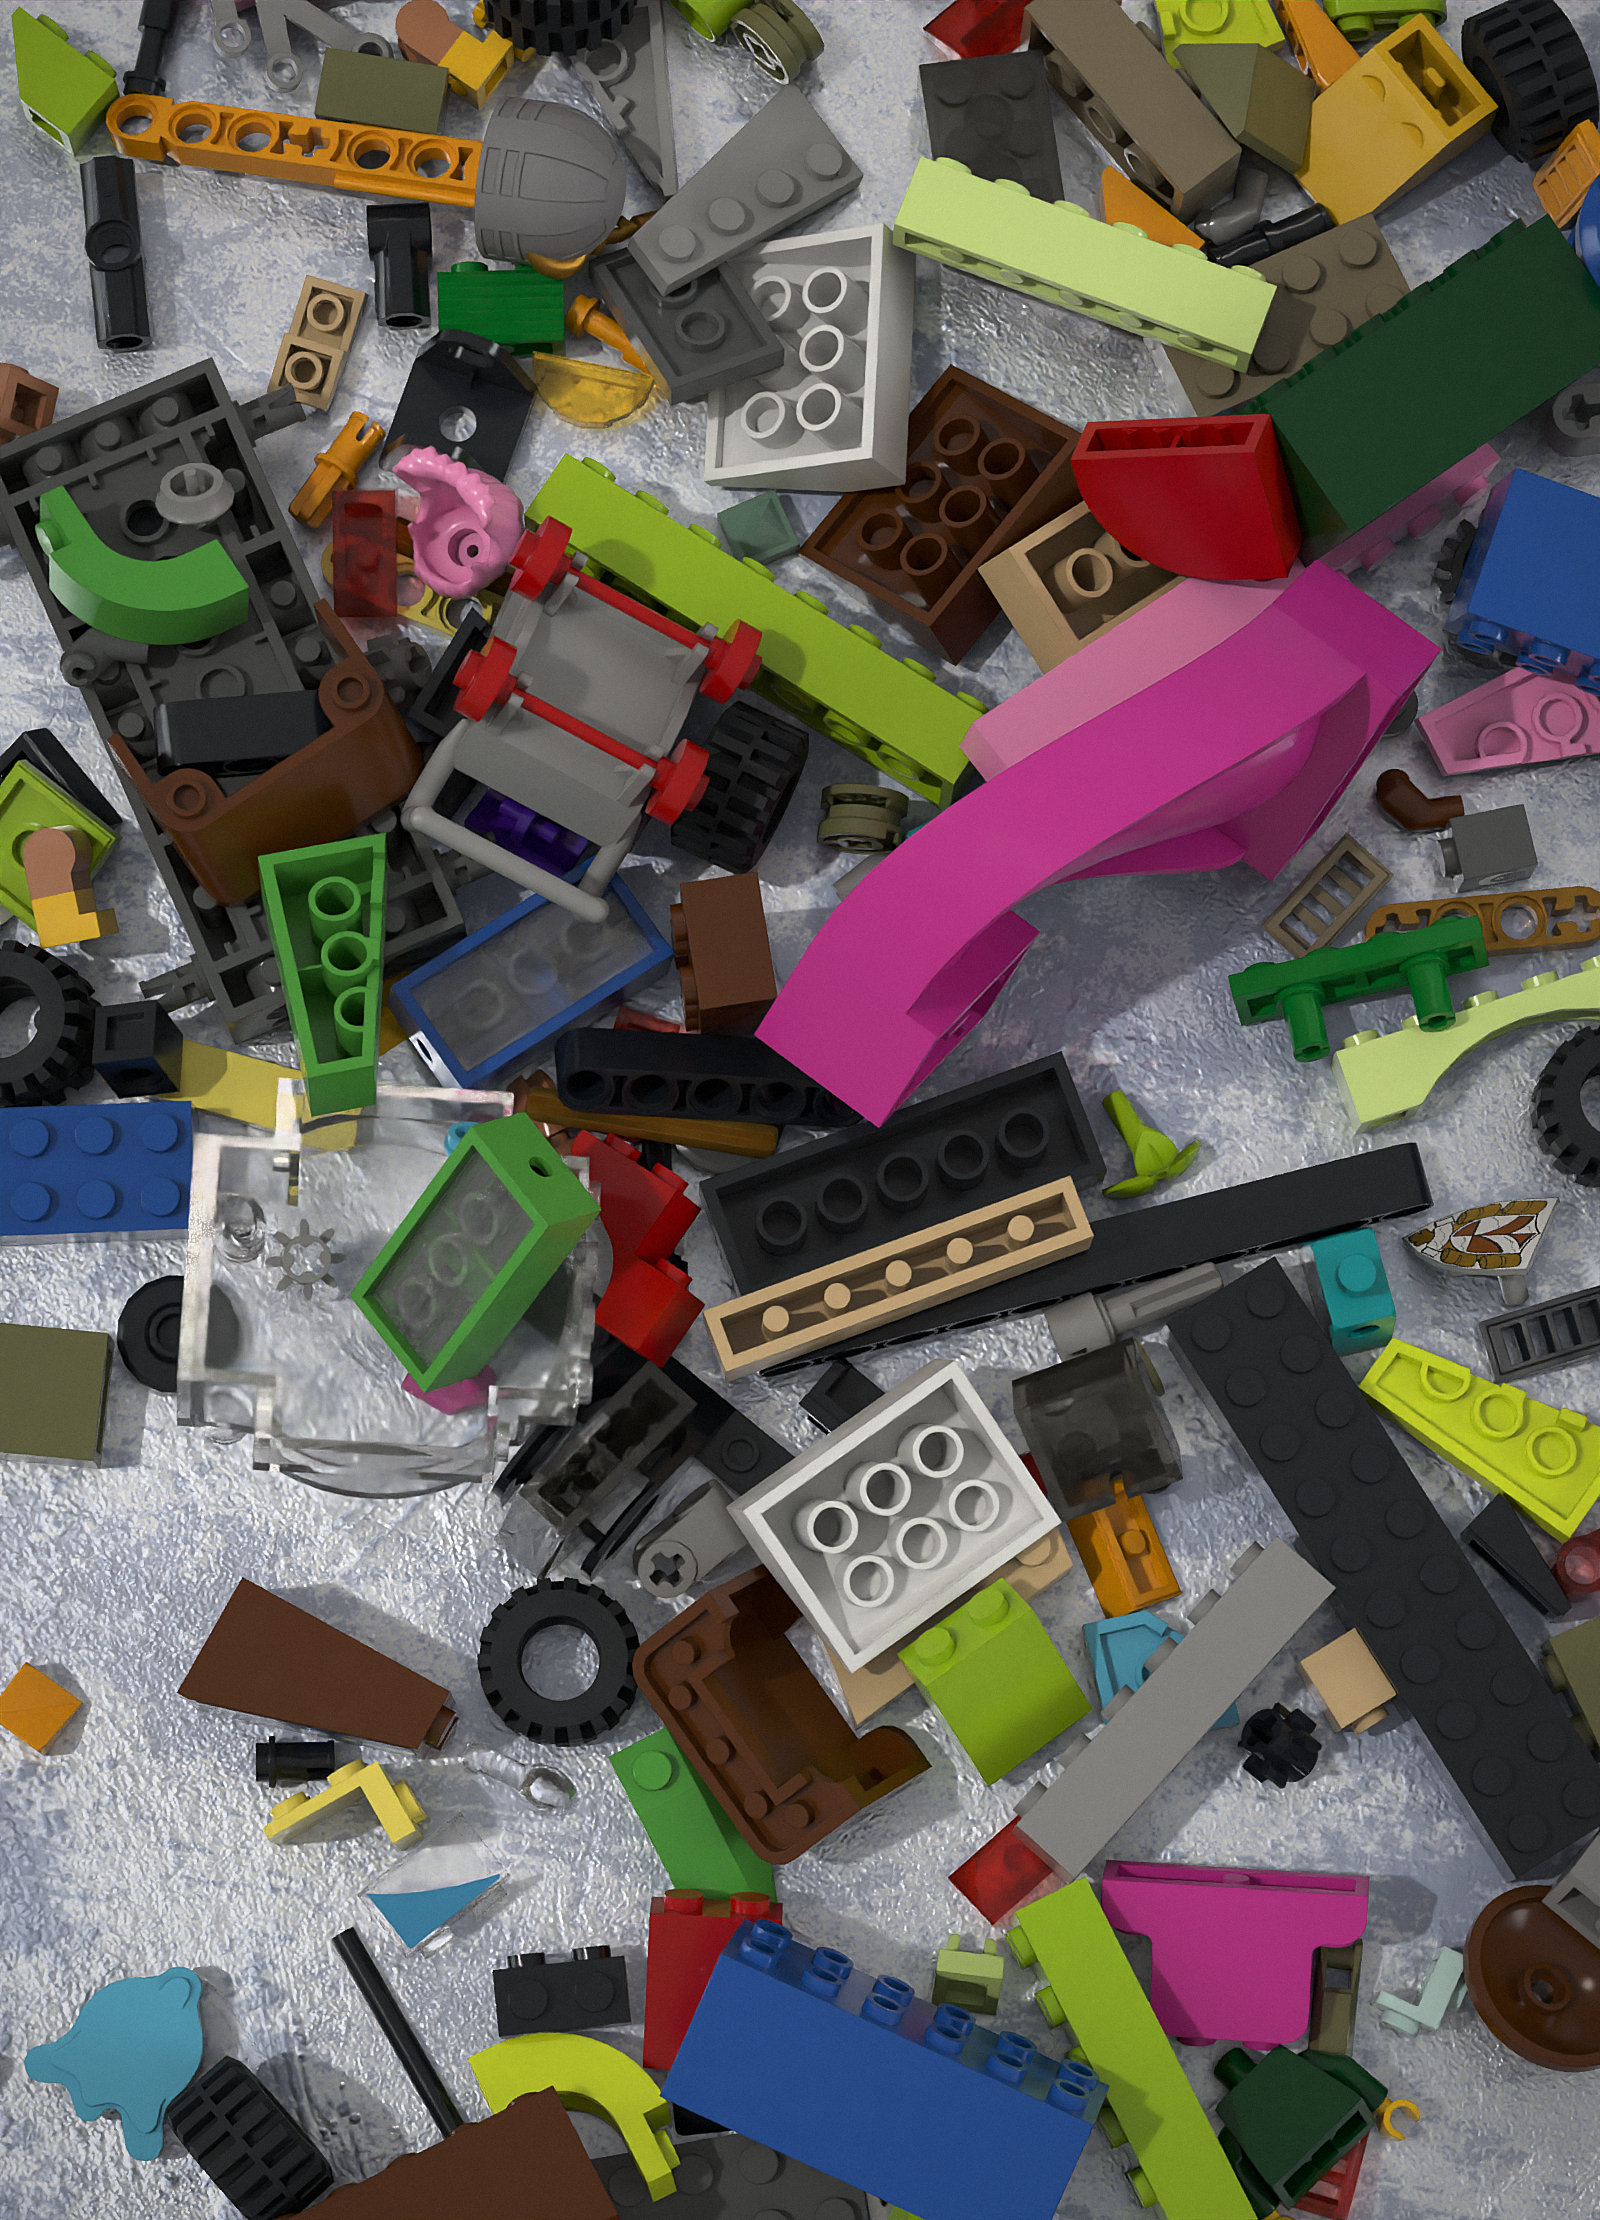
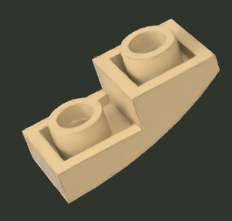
M306 275L289 333L285 332L267 393L282 388L285 384L291 382L297 399L295 402L328 411L346 366L369 295L362 291Z

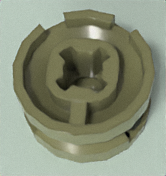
M754 0L755 5L750 10L743 8L730 19L733 22L730 25L731 30L742 48L749 47L756 57L754 62L767 75L783 85L789 84L800 74V64L806 59L814 61L824 52L822 38L810 19L792 0Z
M837 784L827 786L822 789L820 806L826 812V818L819 822L817 842L824 847L852 854H890L905 841L906 831L900 828V820L907 817L909 797L899 791L874 785Z

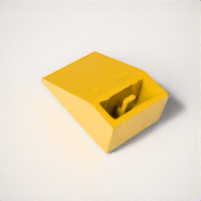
M1419 13L1371 48L1313 101L1303 164L1293 177L1314 203L1319 202L1324 206L1334 227H1338L1369 212L1375 217L1490 132L1498 105L1426 17Z

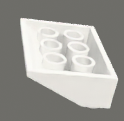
M880 223L761 242L727 260L784 347V366L709 392L704 482L709 486L853 492L905 484L916 253L892 245L893 231L886 224Z
M933 1359L726 1506V1509L760 1560L845 1669L851 1674L1062 1522L957 1362L948 1359Z

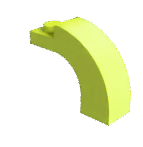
M537 2033L503 2041L467 2058L474 2078L492 2115L506 2109L512 2100L522 2094L540 2092L553 2085L566 2111H578L593 2115L603 2120L616 2131L625 2144L653 2203L677 2191L671 2169L681 2165L676 2151L664 2128L652 2133L672 2123L667 2101L659 2096L661 2091L651 2077L624 2053L608 2044L576 2034Z

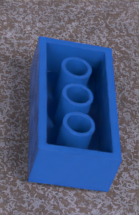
M192 1101L0 1108V1246L201 1238L198 1111Z

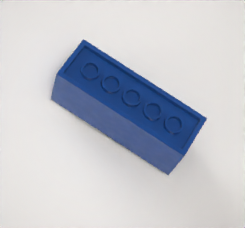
M1517 467L1491 488L1443 630L1458 635L1456 643L1463 648L1485 655H1492L1495 648L1517 656L1516 665L1526 671L1542 676H1552L1554 670L1577 678L1575 686L1578 689L1600 696V498Z
M744 1918L718 1958L659 2095L660 2097L925 2220H1052L1110 2087L1098 2081L1099 2075L1093 2069L1069 2059H1064L1059 2063L1037 2053V2046L1019 2034L1002 2031L998 2035L975 2024L976 2019L971 2013L956 2005L940 2003L937 2007L914 1996L915 1991L910 1985L895 1977L879 1975L878 1978H874L853 1968V1961L839 1951L827 1947H818L816 1950L800 1944L792 1940V1933L778 1923L766 1919H757L756 1922Z

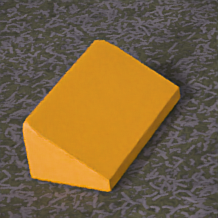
M1124 1477L1085 1490L1061 1504V1512L1106 1619L1137 1613L1182 1594L1134 1479Z

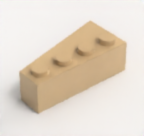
M1057 1526L852 1674L845 1669L814 1629L855 1731L916 1687L897 1653L918 1639L925 1631L933 1628L971 1600L978 1592L986 1589L1003 1577L1023 1600L1029 1604L1070 1573L1073 1562Z

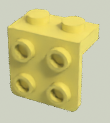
M360 1758L330 1774L327 1780L331 1788L317 1796L310 1798L303 1791L269 1810L273 1821L262 1828L268 1840L280 1846L367 1797L392 1844L403 1851L424 1838L417 1824L427 1819V1816L409 1784H406L404 1780L394 1784L387 1770L376 1761L368 1766Z

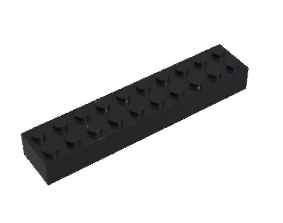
M1272 1257L1167 1321L1160 1333L1162 1339L1297 1553L1336 1587L1328 1597V1602L1347 1632L1356 1628L1397 1694L1391 1699V1702L1504 1881L1508 1883L1517 1879L1600 1827L1599 1765L1276 1257Z

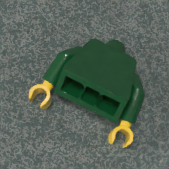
M1278 2046L1273 2048L1257 2064L1244 2050L1234 2048L1222 2056L1214 2069V2077L1230 2091L1218 2103L1215 2109L1225 2124L1220 2130L1217 2139L1258 2220H1295L1288 2215H1281L1277 2210L1279 2204L1281 2203L1289 2211L1375 2125H1377L1378 2131L1384 2138L1390 2141L1405 2140V2136L1391 2126L1390 2115L1394 2109L1402 2110L1414 2122L1420 2120L1419 2109L1414 2103L1408 2100L1391 2101L1387 2097L1388 2089L1353 2058L1344 2054L1312 2049L1296 2054L1285 2046ZM1372 2112L1377 2113L1376 2119L1372 2115Z

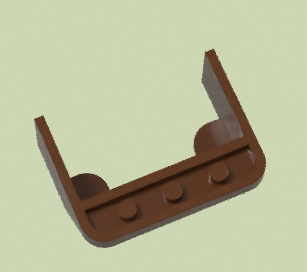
M322 598L313 605L320 632L341 661L324 675L319 686L321 708L333 725V728L227 798H225L209 775L196 769L186 768L174 771L155 784H152L118 732L106 739L116 764L204 893L217 905L227 908L241 907L261 896L258 856L346 840L405 801L425 768L422 752L383 682L325 598Z

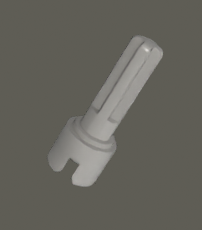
M1207 1261L1102 1301L1099 1295L1093 1297L1089 1291L1045 1308L1042 1312L1049 1324L1050 1335L1066 1370L1112 1352V1345L1117 1343L1116 1336L1195 1305L1223 1288L1224 1283L1215 1263Z

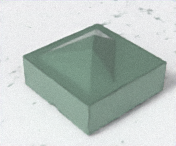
M775 489L717 513V520L733 555L740 562L744 557H748L764 566L800 549V543Z

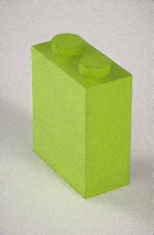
M1003 1577L986 1589L978 1592L971 1600L933 1628L925 1631L918 1639L897 1653V1656L959 1754L988 1787L1093 1710L1032 1608Z

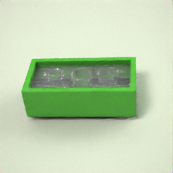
M525 1111L473 1125L349 1296L424 1393L476 1377L602 1209Z

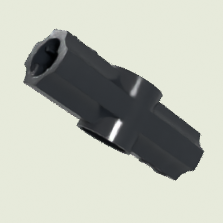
M116 155L93 157L91 161L80 164V176L86 227L85 250L89 259L97 346L99 349H109L115 352L138 350L144 345L151 344L152 336L145 275L147 260L142 245L135 165L133 159L120 158ZM121 244L131 248L128 257L121 262L107 263L100 259L103 251L109 246Z

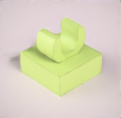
M952 1934L948 1939L946 1949L939 1948L931 2004L938 2007L940 2003H949L968 2012L996 2015L1005 1957L996 1956V1943L994 1939L989 1938L985 1940L983 1954L960 1951V1935Z

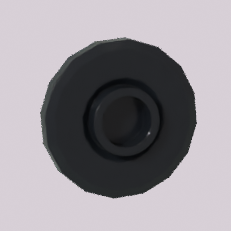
M167 1275L145 1283L127 1300L118 1319L117 1346L125 1367L142 1385L162 1394L186 1395L208 1387L226 1371L236 1350L237 1325L229 1303L212 1285L193 1276Z

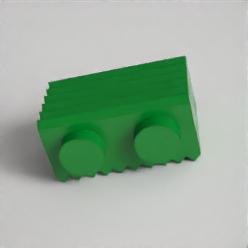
M466 261L453 264L451 272H437L439 331L443 329H458L477 334L502 346L513 358L524 359L530 357L536 359L539 357L550 358L554 356L561 358L566 356L563 279L544 277L533 269L531 265L518 263L513 264V270L488 271V266L484 263ZM465 348V349H467V350H469V351H472V352H474V353L481 354V353H479V352H477V351H474V350H472V349Z

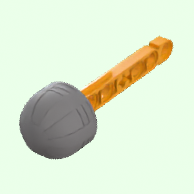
M128 94L122 96L110 105L106 113V124L114 148L121 154L130 157L164 162L165 156L168 155L183 165L474 208L476 243L480 255L484 259L530 265L525 255L527 253H534L558 260H569L588 254L602 243L616 226L622 213L626 196L625 167L618 147L609 133L588 114L568 105L504 96L497 103L491 115L483 142L196 101L175 105L173 98L148 94ZM134 116H144L152 120L149 128L139 134L129 135L120 130L123 122ZM202 124L211 129L208 137L197 143H186L179 139L181 132L192 125ZM252 133H262L271 138L266 147L256 152H247L238 147L240 141ZM284 140H289L290 144L284 143ZM315 145H322L324 149H317L313 157L304 156V153H311ZM372 150H381L390 155L388 162L376 169H365L357 164L363 154ZM431 159H441L450 164L447 172L436 178H426L417 173L419 166ZM463 166H464V176H465V179H464V180H463V169H462Z

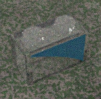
M459 1812L360 1891L357 1896L408 1960L418 1952L425 1960H428L457 1936L450 1928L469 1911L479 1919L508 1895L502 1885L511 1879V1876L462 1813Z

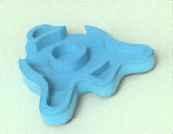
M173 1967L159 1976L127 1978L107 1985L97 1991L81 2009L75 2024L67 2034L55 2042L35 2046L27 2053L24 2064L28 2076L37 2082L64 2085L70 2093L77 2116L83 2121H96L108 2109L118 2110L122 2116L125 2145L130 2156L140 2161H151L158 2158L164 2148L165 2109L188 2089L200 2070L205 2049H203V2031L199 2010L203 1993L201 1979L194 1971L188 1968Z

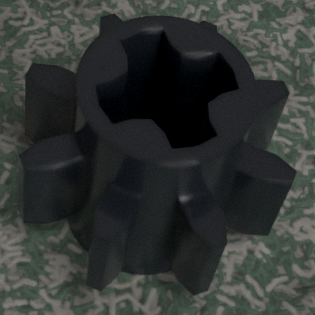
M1279 1702L1275 1703L1272 1709H1263L1256 1712L1244 1725L1241 1741L1238 1742V1747L1249 1755L1242 1767L1259 1782L1263 1783L1269 1779L1280 1789L1285 1788L1287 1782H1297L1305 1778L1313 1770L1317 1762L1318 1751L1322 1749V1745L1310 1735L1315 1730L1317 1724L1299 1708L1290 1712Z

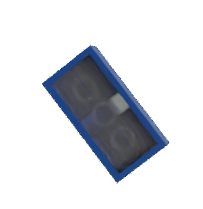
M596 855L564 874L560 879L578 888L585 872ZM617 871L601 897L609 906L608 917L603 922L581 923L574 919L571 911L535 893L390 986L387 1007L391 1010L400 1027L459 1110L552 1050L557 1039L565 1032L574 1028L589 1026L668 974L675 953Z

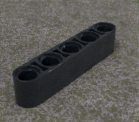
M582 1027L565 1032L557 1039L554 1047L558 1098L564 1106L573 1111L833 1128L849 1127L859 1123L864 1118L759 1038Z

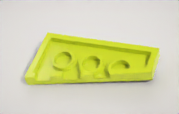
M1396 1338L1391 1339L1358 1385L1361 1393L1373 1409L1495 1496L1501 1492L1507 1498L1512 1508L1563 1544L1570 1539L1600 1495V1427L1587 1422L1588 1417L1564 1407L1558 1410L1526 1397L1527 1392L1505 1383L1499 1386L1472 1375L1469 1368Z

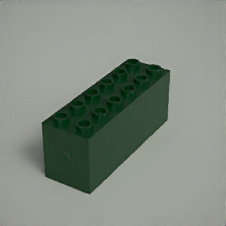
M1548 213L1528 227L1521 217L1491 237L1490 241L1476 251L1473 249L1444 269L1442 274L1430 282L1425 281L1413 289L1386 312L1373 316L1352 331L1346 339L1336 346L1331 345L1302 365L1300 370L1287 379L1285 377L1280 379L1253 399L1254 401L1234 414H1270L1303 536L1297 557L1305 568L1600 364V288Z

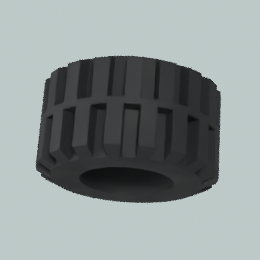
M483 0L487 19L489 22H494L497 34L503 39L512 37L513 46L523 51L533 47L536 48L537 55L550 56L551 52H563V57L577 55V50L586 48L591 52L602 47V39L605 38L613 41L622 33L621 25L630 24L634 16V6L637 5V0Z
M1508 0L1464 20L1461 30L1463 63L1498 105V110L1490 130L1500 145L1518 162L1528 163L1555 151L1577 124L1588 119L1598 129L1599 96L1589 59L1570 20L1553 0Z
M738 700L723 712L703 745V748L710 752L703 774L710 777V780L701 800L692 812L684 808L670 827L671 845L735 875L747 873L763 855L793 796L809 753L808 732Z
M4 940L2 949H0V1015L10 1004L28 996L37 997L41 1015L38 1030L32 1041L17 1054L0 1058V1108L42 1106V1100L57 1106L67 1100L63 1090L70 1086L79 1091L87 1082L80 1075L86 1065L95 1069L92 1065L96 1007L102 1005L90 997L95 990L86 979L78 975V971L43 948L31 943L26 947L17 940Z
M1587 1026L1577 1031L1570 1041H1564L1539 1075L1540 1080L1533 1090L1531 1102L1535 1103V1110L1531 1114L1532 1128L1540 1129L1542 1136L1537 1143L1543 1154L1551 1151L1557 1158L1552 1165L1561 1174L1568 1168L1577 1174L1574 1182L1588 1187L1592 1181L1600 1183V1131L1594 1128L1587 1120L1580 1101V1091L1583 1084L1589 1078L1600 1075V1026L1594 1030Z
M564 1577V1581H551L550 1578L536 1580L537 1584L526 1589L521 1586L511 1593L512 1597L503 1605L499 1603L491 1613L492 1619L488 1626L483 1628L480 1637V1653L477 1654L480 1683L495 1714L516 1734L520 1733L527 1737L529 1741L541 1745L543 1743L555 1744L556 1747H571V1743L584 1741L585 1744L598 1739L597 1735L607 1729L610 1731L620 1722V1717L624 1712L630 1710L636 1698L635 1694L638 1685L633 1676L632 1662L636 1650L640 1647L638 1634L633 1622L630 1621L621 1604L616 1599L613 1601L605 1594V1590L594 1584L587 1586L579 1583V1579ZM554 1625H570L584 1631L596 1645L599 1654V1669L592 1685L583 1694L563 1701L550 1700L538 1695L527 1684L522 1672V1655L528 1641L537 1632Z
M225 2056L165 2109L169 2126L211 2180L248 2220H275L283 2215L298 2214L335 2182L331 2165L320 2150L264 2084L239 2060Z

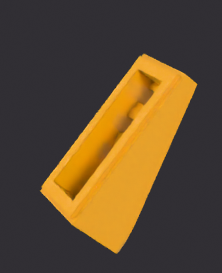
M1272 0L1302 73L1316 81L1313 97L1315 100L1361 57L1315 0Z
M1589 119L1577 124L1540 167L1532 182V186L1546 214L1550 215L1560 231L1576 225L1585 196L1592 183L1600 174V135L1594 123L1590 122Z

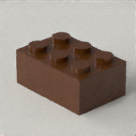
M752 872L680 883L681 903L669 905L672 932L670 934L672 949L675 953L676 970H680V997L686 1032L698 1030V1034L757 1038L754 1036V1033L778 996L758 873Z

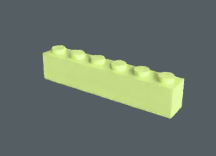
M920 156L894 222L892 245L1245 374L1266 323L1277 286L1267 283V278L1263 274L1252 268L1240 265L1232 266L1231 269L1207 261V256L1192 246L1174 244L1171 248L1149 240L1147 233L1134 225L1124 222H1115L1113 226L1089 218V213L1074 203L1058 200L1051 204L1031 197L1030 192L1016 182L1006 179H996L994 183L971 175V170L967 166L945 157H939L936 161Z

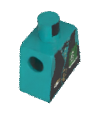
M1359 1227L1297 1243L1318 1325L1339 1358L1387 1346L1393 1336L1396 1311L1372 1227ZM1371 1325V1327L1367 1329L1352 1332L1358 1328Z

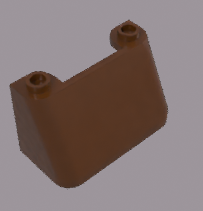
M762 1563L709 1590L644 1641L634 1654L632 1668L633 1676L639 1689L752 1851L761 1860L772 1865H785L807 1853L910 1784L930 1769L932 1765L915 1741L904 1730L895 1726L882 1725L869 1731L860 1739L857 1738L786 1637L785 1633L794 1627L804 1615Z

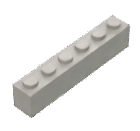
M1278 1535L1265 1549L1256 1541L1252 1543L1230 1568V1571L1238 1577L1233 1585L1222 1597L1214 1589H1211L1186 1617L1195 1625L1179 1644L1169 1636L1143 1665L1152 1673L1136 1692L1125 1684L1100 1712L1109 1721L1093 1740L1082 1732L1056 1762L1065 1771L1049 1788L1038 1781L1014 1807L1013 1811L1021 1817V1820L1015 1825L1012 1833L1068 1884L1075 1881L1335 1590L1336 1587Z

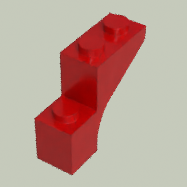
M582 1128L572 1144V1156L589 1194L602 1209L599 1216L613 1249V1268L608 1287L589 1319L614 1338L662 1369L706 1305L687 1290L693 1279L667 1261L702 1209L683 1194L689 1183L658 1162L650 1172L636 1163L641 1153L618 1136L609 1132L605 1140L601 1141Z

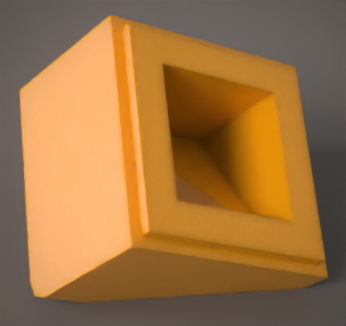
M25 1662L0 1695V1725L45 1756L83 1703L28 1662Z

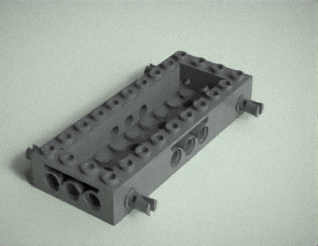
M210 357L1 445L0 547L9 544L12 550L18 548L63 652L92 626L71 613L49 589V557L43 551L35 531V525L40 523V495L61 485L64 486L97 537L115 552L136 560L162 561L176 558L217 539L249 586L248 621L213 636L207 645L199 649H189L182 644H150L147 664L114 661L90 685L79 687L195 952L189 955L192 962L150 980L139 982L140 989L145 999L165 994L157 999V1001L167 1014L205 997H208L210 1002L216 1000L233 1041L237 1045L290 1022L262 896L244 906L236 908L217 905L207 897L116 764L106 739L118 732L152 784H155L164 778V776H160L157 773L153 709L158 705L186 700L319 690L324 675L341 661L320 632L313 605L320 600V597L253 450L256 447L255 440L299 421H306L301 403L289 405L297 400L291 382L285 384L282 388L239 405L237 400H231L215 362ZM188 463L213 465L221 471L224 478L233 487L235 495L232 506L225 514L199 530H196L193 525H180L169 522L165 518L161 528L150 536L136 535L128 528L129 518L137 509L142 507L157 509L155 502L157 493L160 491L161 481L169 471L178 466ZM266 771L210 777L214 780L225 798H227ZM406 800L346 839L386 832L388 892L383 981L395 977L407 969H413L431 961L468 937L465 922L454 900V897L457 896L456 889L495 873L490 868L454 849L440 854L437 849L432 850L424 833L407 831L401 824V813ZM492 831L482 836V838L497 845L496 837Z

